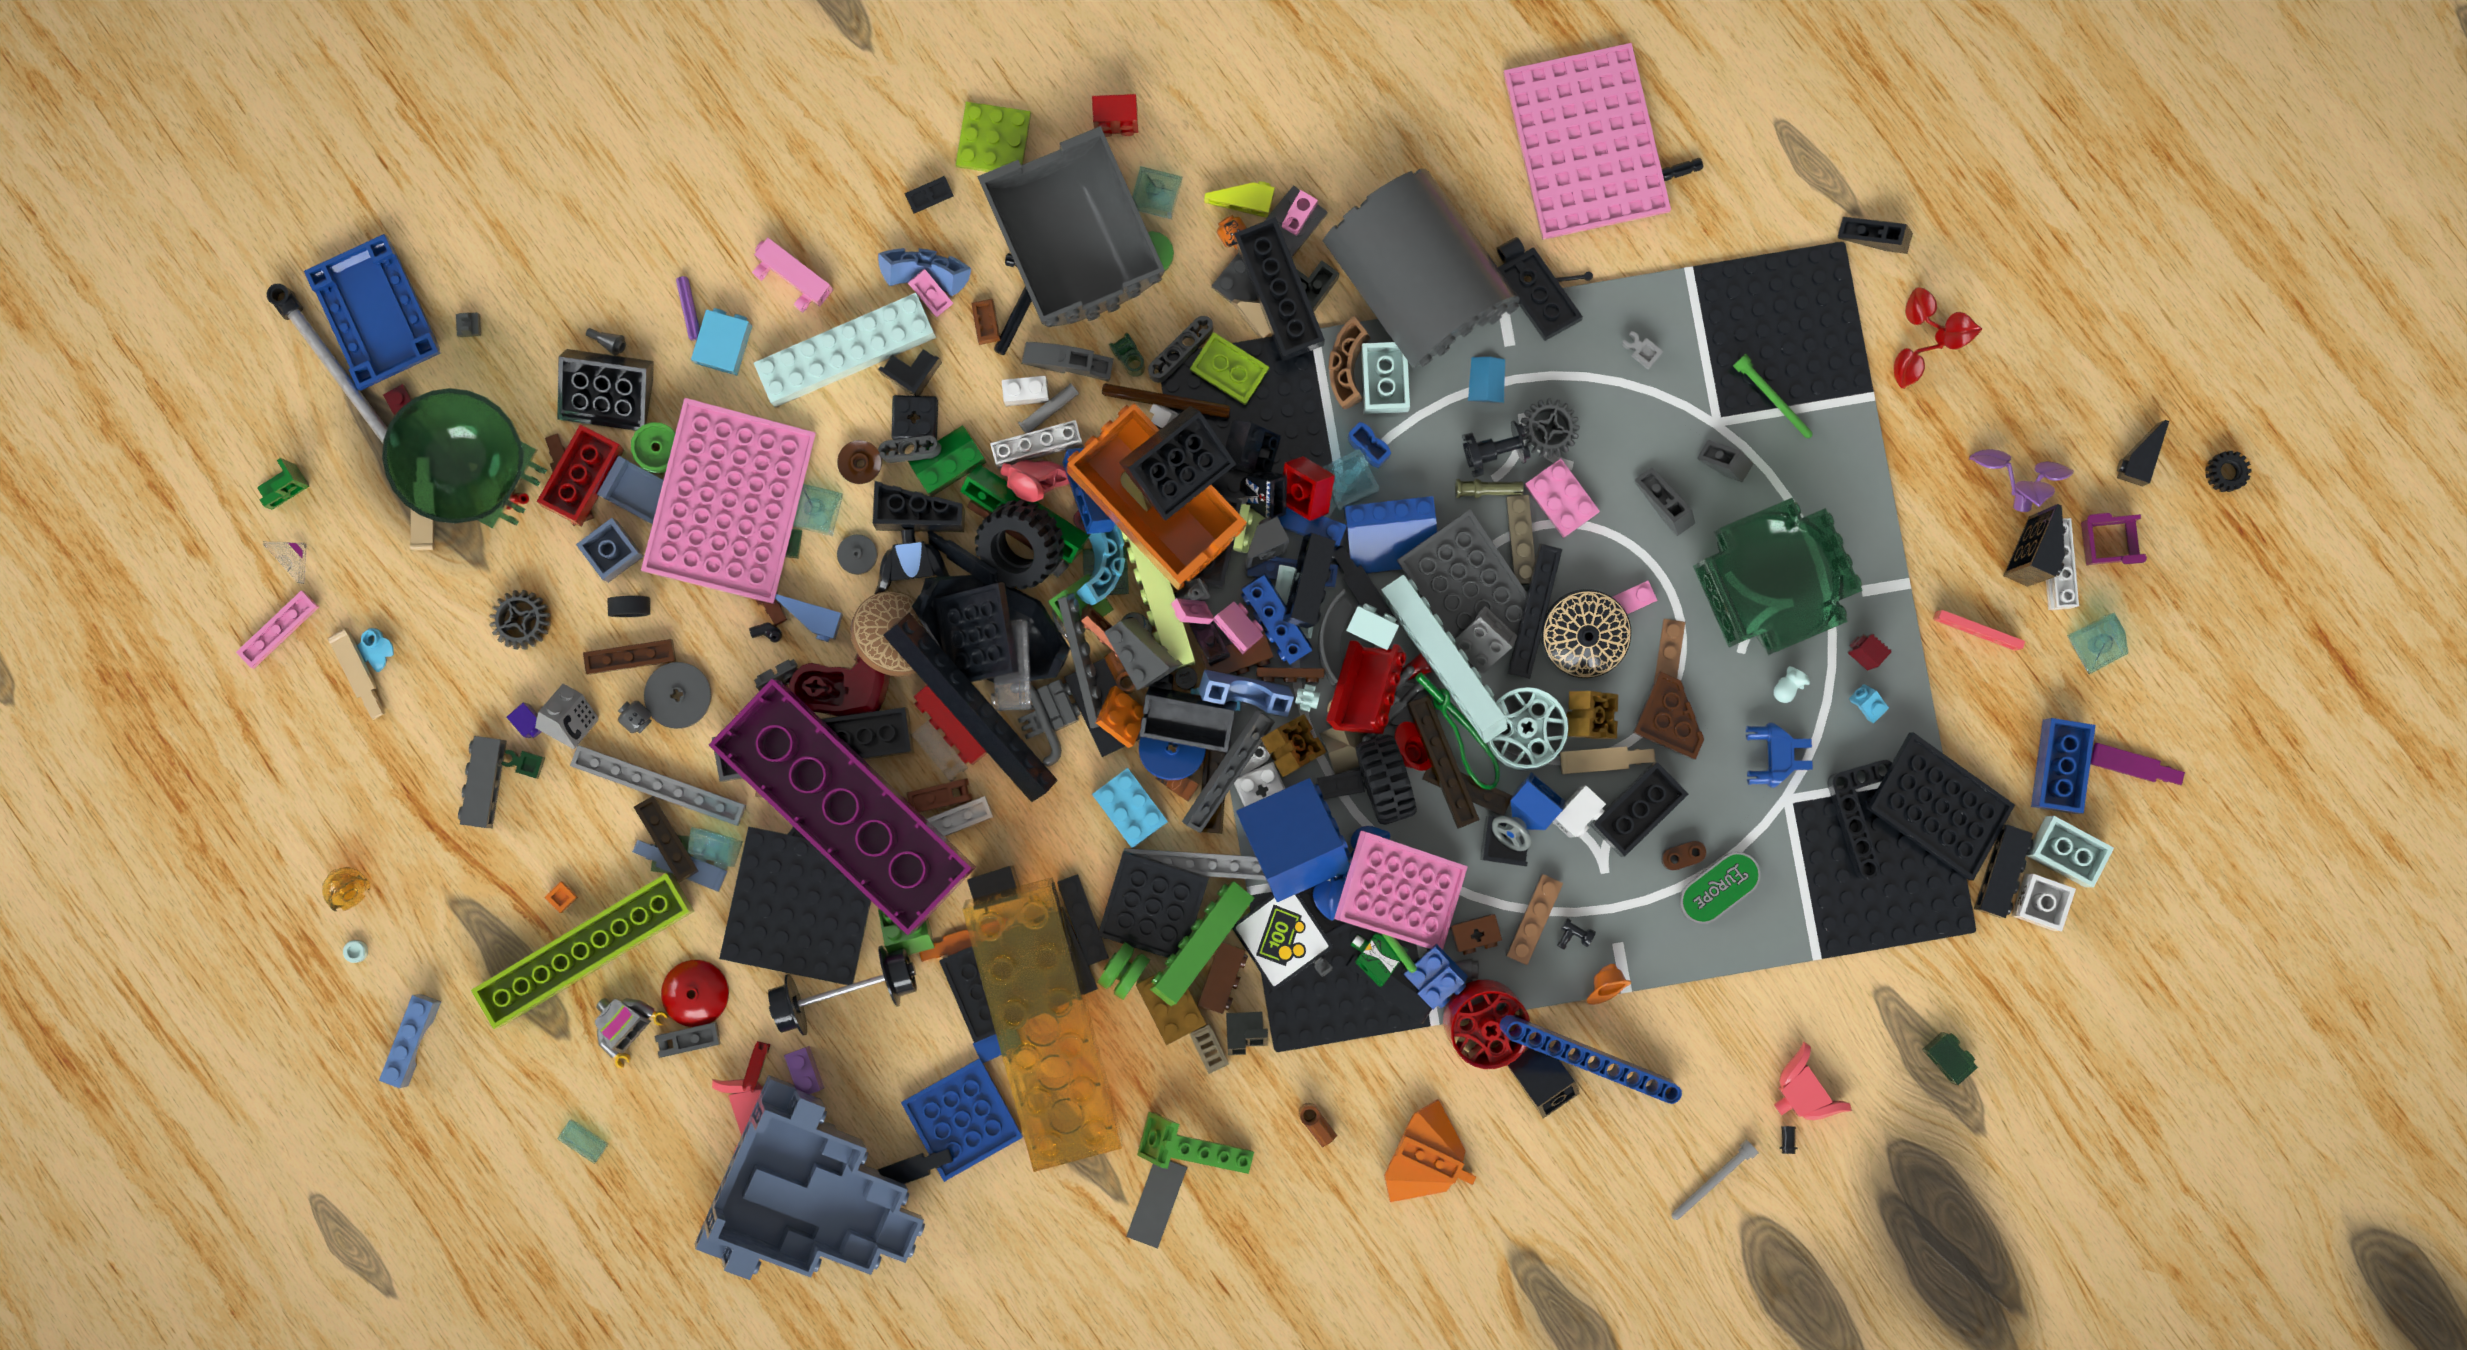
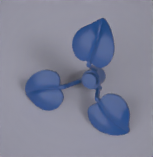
M1363 826L1353 833L1350 844L1354 849L1356 848L1360 831L1390 840L1391 834L1374 826ZM1353 850V851L1351 852V857H1352V858H1353V855H1354V851H1355V850ZM1348 871L1331 878V881L1326 880L1314 888L1313 898L1317 908L1331 921L1335 918Z

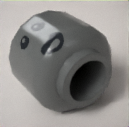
M627 701L618 710L621 713L618 717V722L630 733L638 732L640 734L652 721L650 719L651 712L639 701H633L631 704Z

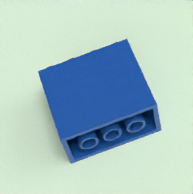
M1310 778L1236 811L1277 903L1349 871V860L1352 857L1347 848V843L1339 832L1337 822L1332 817L1327 802L1324 801L1318 784L1313 785Z

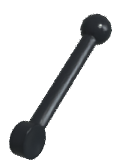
M1586 272L1584 275L1558 277L1556 279L1558 282L1579 279L1590 281L1593 278V274Z

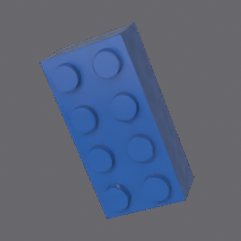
M2056 718L2043 719L2031 807L2072 814L2084 813L2096 725Z

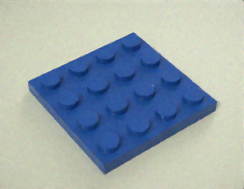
M980 1058L901 1102L929 1155L933 1152L937 1153L949 1148L954 1161L937 1168L944 1182L1024 1137Z

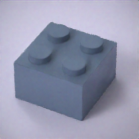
M613 518L606 521L576 544L601 579L608 583L644 557L620 523Z

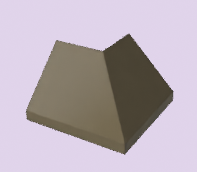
M1334 728L1319 733L1334 774H1339L1359 766L1356 746L1362 742L1363 737L1367 733L1334 730Z

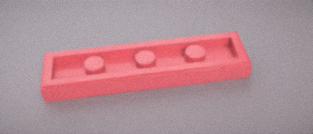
M1944 610L1935 612L1933 618L1934 621L2014 651L2023 649L2025 644L2024 640Z

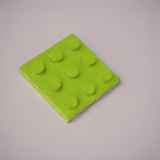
M966 102L956 167L989 172L1016 160H1019L1020 164L1023 165L1031 111Z

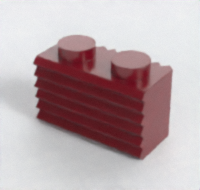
M1874 634L1857 636L1850 643L1851 649L1848 651V654L1867 671L1879 667L1891 654V649H1888L1885 643H1881V640H1878V637H1875Z

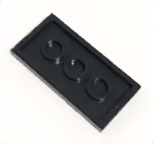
M1104 658L1093 663L1096 670L1095 680L1101 689L1100 699L1102 706L1110 688L1117 686ZM1074 672L1065 676L1064 678L1101 756H1107L1126 747L1100 726L1090 728L1077 673ZM1140 732L1138 734L1136 741L1140 740L1141 738Z

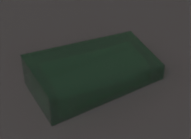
M792 529L785 557L799 559L802 530Z

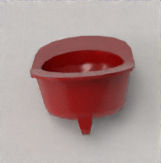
M1402 722L1395 730L1394 738L1405 767L1418 771H1426L1431 768L1432 765L1415 724L1412 722Z

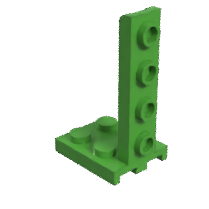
M1148 1112L1137 1153L1139 1157L1168 1169L1170 1159L1175 1158L1249 1174L1254 1155L1253 1151L1178 1135L1177 1132L1180 1124L1160 1114Z

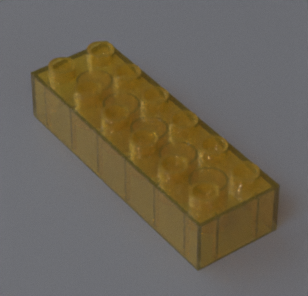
M1053 877L965 900L962 911L1033 1172L1122 1149L1121 1128Z

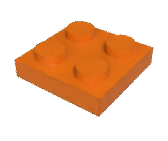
M1114 686L1110 688L1095 723L1126 747L1130 748L1134 746L1140 732L1144 707L1120 688Z

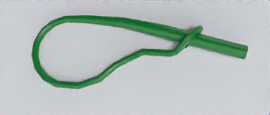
M1423 673L1417 674L1415 679L1434 697V706L1442 712L1454 729L1460 747L1461 759L1467 773L1481 788L1488 790L1495 788L1499 782L1500 771L1497 760L1488 745L1484 743L1472 724L1450 701L1449 691L1445 688L1438 689ZM1446 710L1468 730L1491 758L1495 768L1493 784H1483L1471 771L1465 756L1464 745L1458 727Z

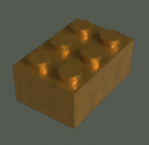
M1156 974L1136 984L1166 1045L1207 1024L1189 987L1177 1004L1170 1006L1150 990L1153 985L1151 981Z

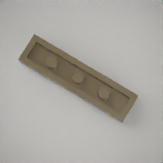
M1529 495L1506 497L1513 573L1521 585L1530 584L1535 564Z

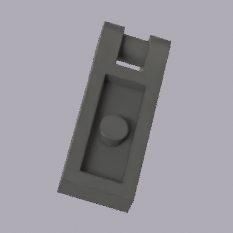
M717 1022L655 1036V1041L658 1042L660 1050L658 1051L659 1058L721 1044ZM672 1039L674 1048L669 1049L667 1040Z

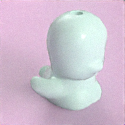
M1789 666L1786 677H1782L1774 688L1775 698L1782 703L1791 702L1796 696L1798 688L1804 689V685H1810L1808 676L1802 671Z

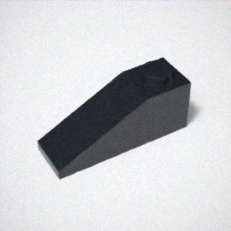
M1843 217L1838 239L1887 252L1908 254L1913 233L1907 224Z
M2168 420L2157 423L2119 461L2117 471H2119L2118 479L2139 486L2150 484L2169 424Z

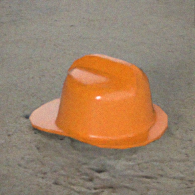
M1609 964L1594 976V991L1588 996L1587 1003L1595 1005L1606 1002L1629 986L1631 981L1625 979L1622 971L1617 969L1615 964Z

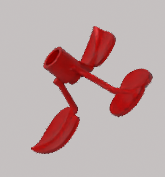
M1917 287L1912 291L1906 304V317L1914 325H1921L1926 321L1937 328L1935 340L1938 344L1917 349L1915 352L1905 348L1897 355L1894 362V376L1902 389L1917 382L1924 373L1925 362L1923 357L1918 355L1919 353L1942 349L1944 346L1952 350L1960 349L1970 343L1982 331V328L1969 315L1963 312L1953 313L1947 319L1945 327L1930 320L1929 317L1934 315L1937 310L1936 299L1931 292L1921 287Z

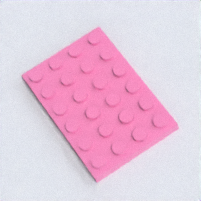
M1360 831L1334 919L1429 949L1437 944L1443 950L1468 866L1368 832Z

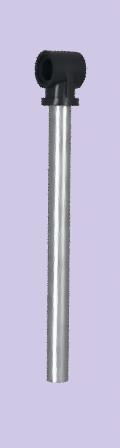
M282 284L271 285L266 293L268 301L275 306L285 320L290 319L383 445L386 448L394 445L397 442L396 438L301 313L303 306L297 300L294 292ZM284 292V299L278 301L279 294Z

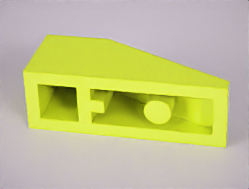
M1263 181L1205 193L1204 201L1207 204L1267 218L1275 187H1271V184Z

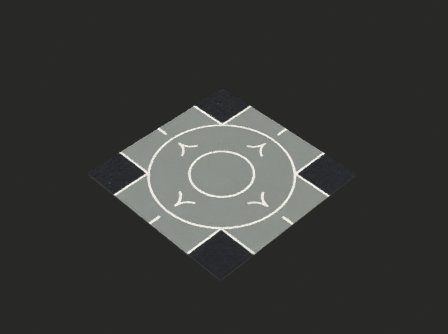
M1844 242L1563 288L1583 316L1582 321L1546 341L1543 340L1519 305V308L1513 313L1508 314L1506 312L1501 315L1502 318L1491 325L1489 322L1483 327L1478 324L1465 337H1462V335L1456 337V341L1449 346V351L1441 356L1438 354L1433 356V360L1423 367L1418 365L1412 368L1408 362L1410 409L1408 412L1364 414L1363 400L1348 409H1343L1339 404L1331 387L1329 358L1336 337L1345 324L1320 328L1325 339L1324 346L1286 361H1282L1273 336L1232 343L1269 366V370L1246 405L1190 371L1191 366L1203 348L1197 349L1164 382H1161L1163 394L1228 405L1230 407L1228 418L1202 414L1224 447H1226L1233 420L1253 422L1280 435L1281 438L1271 472L1283 474L1284 463L1304 456L1334 474L1335 478L1329 513L1324 515V517L1345 524V506L1433 496L1437 531L1470 509L1512 572L1506 497L1520 495H1481L1479 498H1474V496L1456 498L1455 481L1456 479L1461 481L1479 479L1481 482L1523 481V495H1529L1535 560L1539 544L1562 549L1548 610L1560 597L1575 590L1594 589L1613 597L1649 581L1658 601L1627 614L1631 624L1630 646L1623 660L1608 673L1594 678H1578L1562 672L1546 655L1542 638H1540L1530 679L1507 674L1514 645L1483 674L1479 672L1482 685L1485 686L1487 684L1492 690L1495 703L1504 694L1514 689L1525 687L1537 688L1557 699L1563 707L1565 714H1567L1568 711H1572L1568 706L1569 691H1596L1618 694V712H1614V720L1618 721L1617 739L1571 737L1567 733L1566 742L1560 752L1626 746L1628 751L1634 749H1654L1655 761L1689 794L1625 857H1620L1590 826L1593 822L1591 820L1587 824L1589 829L1581 837L1569 838L1553 822L1546 830L1526 829L1531 837V845L1527 850L1526 857L1527 866L1482 861L1480 857L1486 816L1498 817L1501 815L1473 803L1480 820L1457 829L1441 788L1422 780L1425 771H1418L1406 767L1417 807V812L1412 817L1387 825L1379 824L1365 784V792L1324 799L1330 808L1332 817L1337 822L1340 834L1343 835L1350 854L1355 850L1350 844L1353 833L1360 827L1374 826L1388 831L1391 834V841L1396 838L1406 843V846L1468 866L1451 925L1495 914L1502 941H1498V946L1485 949L1483 945L1476 947V952L1463 955V952H1457L1452 932L1449 928L1443 951L1454 962L1472 958L1473 961H1478L1479 977L1478 979H1473V981L1489 979L1504 984L1518 997L1525 1009L1528 1010L1587 1000L1588 996L1594 991V976L1609 964H1615L1617 969L1622 971L1625 979L1631 981V984L1619 993L1622 994L1976 932L1967 879L1867 809L1881 782L1855 789L1880 865V872L1877 877L1873 879L1858 877L1855 873L1827 784L1829 777L1835 773L1880 760L1893 762L1907 735L1911 732H1914L1943 753L1849 259ZM1378 319L1360 322L1371 337L1367 343L1394 342ZM1631 331L1638 334L1641 342L1647 338L1663 351L1649 370L1631 357L1635 352L1633 349H1626L1622 346L1624 340L1630 344L1634 342L1633 338L1629 336ZM1360 351L1355 363L1354 376L1357 389L1363 398ZM1176 352L1170 353L1167 356L1170 361H1176L1180 357ZM1747 354L1750 357L1754 370L1812 431L1813 435L1811 438H1805L1746 373L1738 372L1733 367L1742 356ZM1471 357L1505 359L1504 403L1468 401ZM1551 398L1552 405H1554L1558 399L1560 400V407L1565 403L1568 404V407L1565 409L1567 412L1571 409L1574 410L1570 417H1578V421L1573 423V425L1580 426V429L1573 432L1577 433L1579 437L1578 439H1572L1575 445L1573 447L1568 446L1569 451L1567 453L1561 450V456L1557 457L1553 451V457L1549 459L1547 452H1545L1543 457H1539L1540 450L1537 449L1533 454L1531 451L1534 446L1530 445L1528 448L1531 458L1526 459V463L1523 464L1517 451L1513 450L1497 455V460L1484 463V475L1475 478L1472 476L1471 473L1474 471V467L1469 468L1463 448V443H1467V441L1462 439V435L1472 432L1476 442L1491 438L1493 442L1513 437L1511 421L1514 420L1516 423L1522 424L1520 422L1521 418H1528L1524 412L1526 410L1532 412L1531 404H1535L1538 407L1539 400H1542L1546 405L1547 399ZM1169 408L1178 414H1181L1184 411L1180 409ZM1551 412L1540 413L1533 420H1548ZM1558 415V424L1567 430L1564 420ZM1552 420L1547 425V427H1544L1545 429H1547L1546 431L1548 432L1547 437L1552 432V430H1555L1554 428H1552L1553 426L1551 425ZM1359 422L1369 426L1374 432L1375 438L1381 439L1390 448L1391 455L1389 459L1379 468L1370 465L1363 453L1355 450L1348 441V433ZM1532 427L1535 437L1541 442L1542 434L1535 430V427ZM1551 437L1548 445L1559 444L1564 441L1565 437ZM1528 439L1523 440L1524 446L1529 441ZM1708 440L1738 449L1752 461L1753 466L1743 482L1728 478L1698 460L1697 457ZM1560 458L1600 510L1597 515L1565 538L1561 536L1525 487L1528 481ZM1231 468L1211 485L1222 496L1240 499L1242 504H1246V491L1240 488V482L1252 473ZM1650 468H1653L1692 509L1695 524L1678 536L1662 520L1634 481ZM1284 529L1289 538L1286 553L1277 557L1298 560L1303 536ZM1345 529L1341 543L1338 547L1343 545L1349 554L1347 533ZM1232 548L1223 590L1208 587L1210 598L1202 601L1206 602L1213 617L1232 602H1235L1237 605L1241 603L1249 612L1248 618L1252 622L1256 620L1253 615L1255 612L1251 604L1247 605L1241 596L1244 593L1242 587L1258 578L1247 576L1248 570L1246 571L1245 562L1248 553L1233 551ZM1335 558L1330 563L1339 565ZM1339 566L1335 588H1324L1326 595L1319 609L1321 612L1320 620L1313 626L1312 637L1307 638L1313 650L1292 664H1289L1287 660L1283 662L1277 653L1279 647L1276 642L1271 643L1266 636L1274 657L1270 659V664L1260 668L1322 669L1318 650V637L1328 607L1343 589L1346 590L1345 597L1355 609L1360 605L1342 578L1346 574ZM1402 569L1367 573L1383 599L1381 589L1402 575L1409 580ZM1270 579L1273 586L1275 587L1276 580ZM1523 584V588L1528 592L1529 584ZM1353 615L1346 622L1341 635L1343 660L1345 659L1350 641H1358L1362 647L1382 648L1346 631ZM1663 619L1685 622L1677 679L1681 680L1684 692L1688 702L1691 704L1696 722L1704 737L1696 760L1633 733L1654 685ZM1213 621L1225 646L1232 644L1231 640ZM1261 623L1260 625L1264 629L1262 632L1265 633V631H1267V628L1263 623ZM1399 623V627L1388 649H1392L1393 644H1398L1406 653V662L1402 666L1404 668L1421 652ZM1586 633L1585 639H1589L1592 633ZM1874 634L1875 637H1878V640H1881V643H1885V646L1891 649V654L1879 667L1867 671L1848 654V651L1851 649L1849 645L1857 636ZM1257 665L1249 667V672L1239 675L1240 677L1261 681V678H1257ZM1791 666L1805 673L1810 680V685H1804V689L1798 688L1796 696L1791 702L1782 703L1775 698L1774 688L1782 677H1786L1787 668ZM1433 669L1432 672L1424 674L1436 687L1445 688ZM1325 673L1324 679H1319V683H1306V679H1297L1296 683H1285L1284 679L1275 678V682L1270 683L1289 686L1294 696L1288 717L1266 713L1261 708L1242 701L1241 711H1236L1229 750L1256 710L1275 721L1268 733L1305 714L1313 728L1310 731L1314 739L1318 737L1324 747L1319 733L1333 728L1326 719L1328 716L1327 706L1333 699L1336 686L1333 687ZM1413 678L1406 682L1417 683L1418 681ZM1305 684L1316 686L1315 692H1320L1317 708H1311L1310 712L1299 710L1300 705L1295 704L1298 688L1304 689ZM1863 684L1876 690L1889 707L1874 723L1868 721L1859 707L1849 700L1854 692ZM1529 694L1520 695L1526 704L1532 696ZM1450 695V701H1451V702L1458 708V710L1464 715V713L1462 712V710L1460 709V707L1457 705V703L1455 702V700H1454V699L1452 698V696ZM1514 696L1504 701L1509 714L1522 709V706ZM1539 704L1533 705L1532 713L1536 716H1541L1544 713V708ZM1553 709L1549 718L1560 719L1557 711ZM1439 710L1438 719L1460 772L1470 776L1461 759L1460 747L1454 729ZM1446 710L1458 727L1464 745L1465 756L1471 771L1479 781L1488 785L1493 784L1495 768L1491 758L1468 730ZM1547 722V737L1562 736V724ZM1772 722L1781 727L1794 739H1812V748L1794 749V760H1812V770H1794L1775 788H1771L1767 784L1748 785L1747 779H1756V777H1747L1748 770L1767 771L1768 742L1766 740H1746V734H1755V732H1746V726H1766V724ZM1390 723L1384 729L1383 734H1379L1377 737L1387 734L1394 736L1397 726ZM1508 724V729H1506L1500 734L1506 735L1510 732V727ZM1526 725L1525 727H1523L1522 732L1525 734L1528 731L1531 732L1529 730L1530 726ZM1561 740L1549 741L1551 747L1555 752L1557 751ZM1493 742L1494 746L1501 753L1505 742ZM1534 743L1531 746L1532 752L1536 755H1540L1544 751L1540 743ZM1508 744L1503 756L1514 762L1522 751L1516 746ZM1262 749L1255 751L1257 757H1262L1264 754ZM1327 752L1285 777H1282L1275 764L1285 789L1308 778L1311 779L1314 785H1317V778L1335 775ZM1560 752L1546 766L1527 771L1508 767L1496 758L1499 765L1500 778L1495 788L1513 796L1514 791L1532 772L1565 801L1579 787L1587 786L1606 803L1602 808L1605 810L1654 762L1641 763L1640 765L1629 764V769L1561 774ZM1272 753L1270 754V757H1269L1268 761L1265 762L1264 764L1260 765V766L1257 767L1256 769H1258V768H1260V767H1262V766H1264V765H1266V764H1269V763H1271V762L1274 763L1275 761H1274V760L1272 759V757H1271ZM1525 754L1517 763L1531 765ZM1881 764L1878 767V772L1881 776H1885L1887 769ZM1358 766L1342 773L1358 771L1361 769L1360 766ZM1859 771L1857 779L1863 783L1866 777L1864 772ZM1838 777L1835 783L1839 789H1842L1844 787V780ZM1233 784L1230 794L1241 856H1255L1236 813L1244 805ZM1259 785L1256 795L1266 797L1268 788H1263L1262 785ZM1846 798L1843 800L1842 806L1847 811L1851 808V802ZM1511 801L1504 815L1512 818ZM1851 820L1849 824L1851 831L1855 832L1858 829V824L1855 820ZM1521 835L1519 840L1524 844V838ZM1690 841H1698L1705 846L1706 857L1700 863L1679 870H1668L1662 864V854L1669 848ZM1859 841L1856 845V850L1859 853H1863L1865 845ZM1693 848L1692 855L1696 857L1699 851L1697 848ZM1729 853H1746L1756 860L1760 868L1761 878L1757 888L1717 920L1708 924L1695 923L1684 916L1680 908V895L1683 888L1694 878ZM1672 855L1670 860L1675 864L1678 858L1676 855ZM1865 863L1863 871L1868 875L1871 873L1872 868L1869 863ZM1544 874L1562 882L1563 885L1529 963L1525 965L1507 957L1506 954L1539 879ZM1245 879L1247 892L1254 897L1249 905L1251 912L1270 898L1273 893L1267 880ZM1315 886L1298 893L1324 933L1346 923L1336 919L1331 921L1319 911L1313 898ZM1567 918L1572 920L1571 923L1585 931L1592 929L1596 932L1588 947L1582 945L1581 938L1576 935L1572 936L1565 950L1557 946L1564 934L1561 928ZM1356 925L1328 939L1333 948L1323 956L1333 969L1327 975L1322 977L1314 966L1310 964L1275 991H1272L1261 974L1272 1042L1276 1052L1443 1024V1014L1446 1005L1443 1008L1437 1006L1434 1010L1432 1009L1423 1024H1420L1366 985L1368 980L1363 977L1361 978L1357 975L1358 973L1346 966L1353 954L1357 957L1361 954V952L1351 946V943L1358 934L1367 941H1370L1375 933L1383 935ZM1474 929V934L1471 935V938L1479 941V936L1482 935V932ZM1397 939L1401 946L1408 949L1406 953L1414 963L1430 950L1429 948ZM1400 961L1391 975L1418 994L1419 990L1404 975L1407 968ZM1466 980L1464 984H1467L1472 981ZM1480 995L1473 998L1471 1003L1476 1005L1485 999ZM1499 1003L1496 1010H1502L1505 1007V1003Z

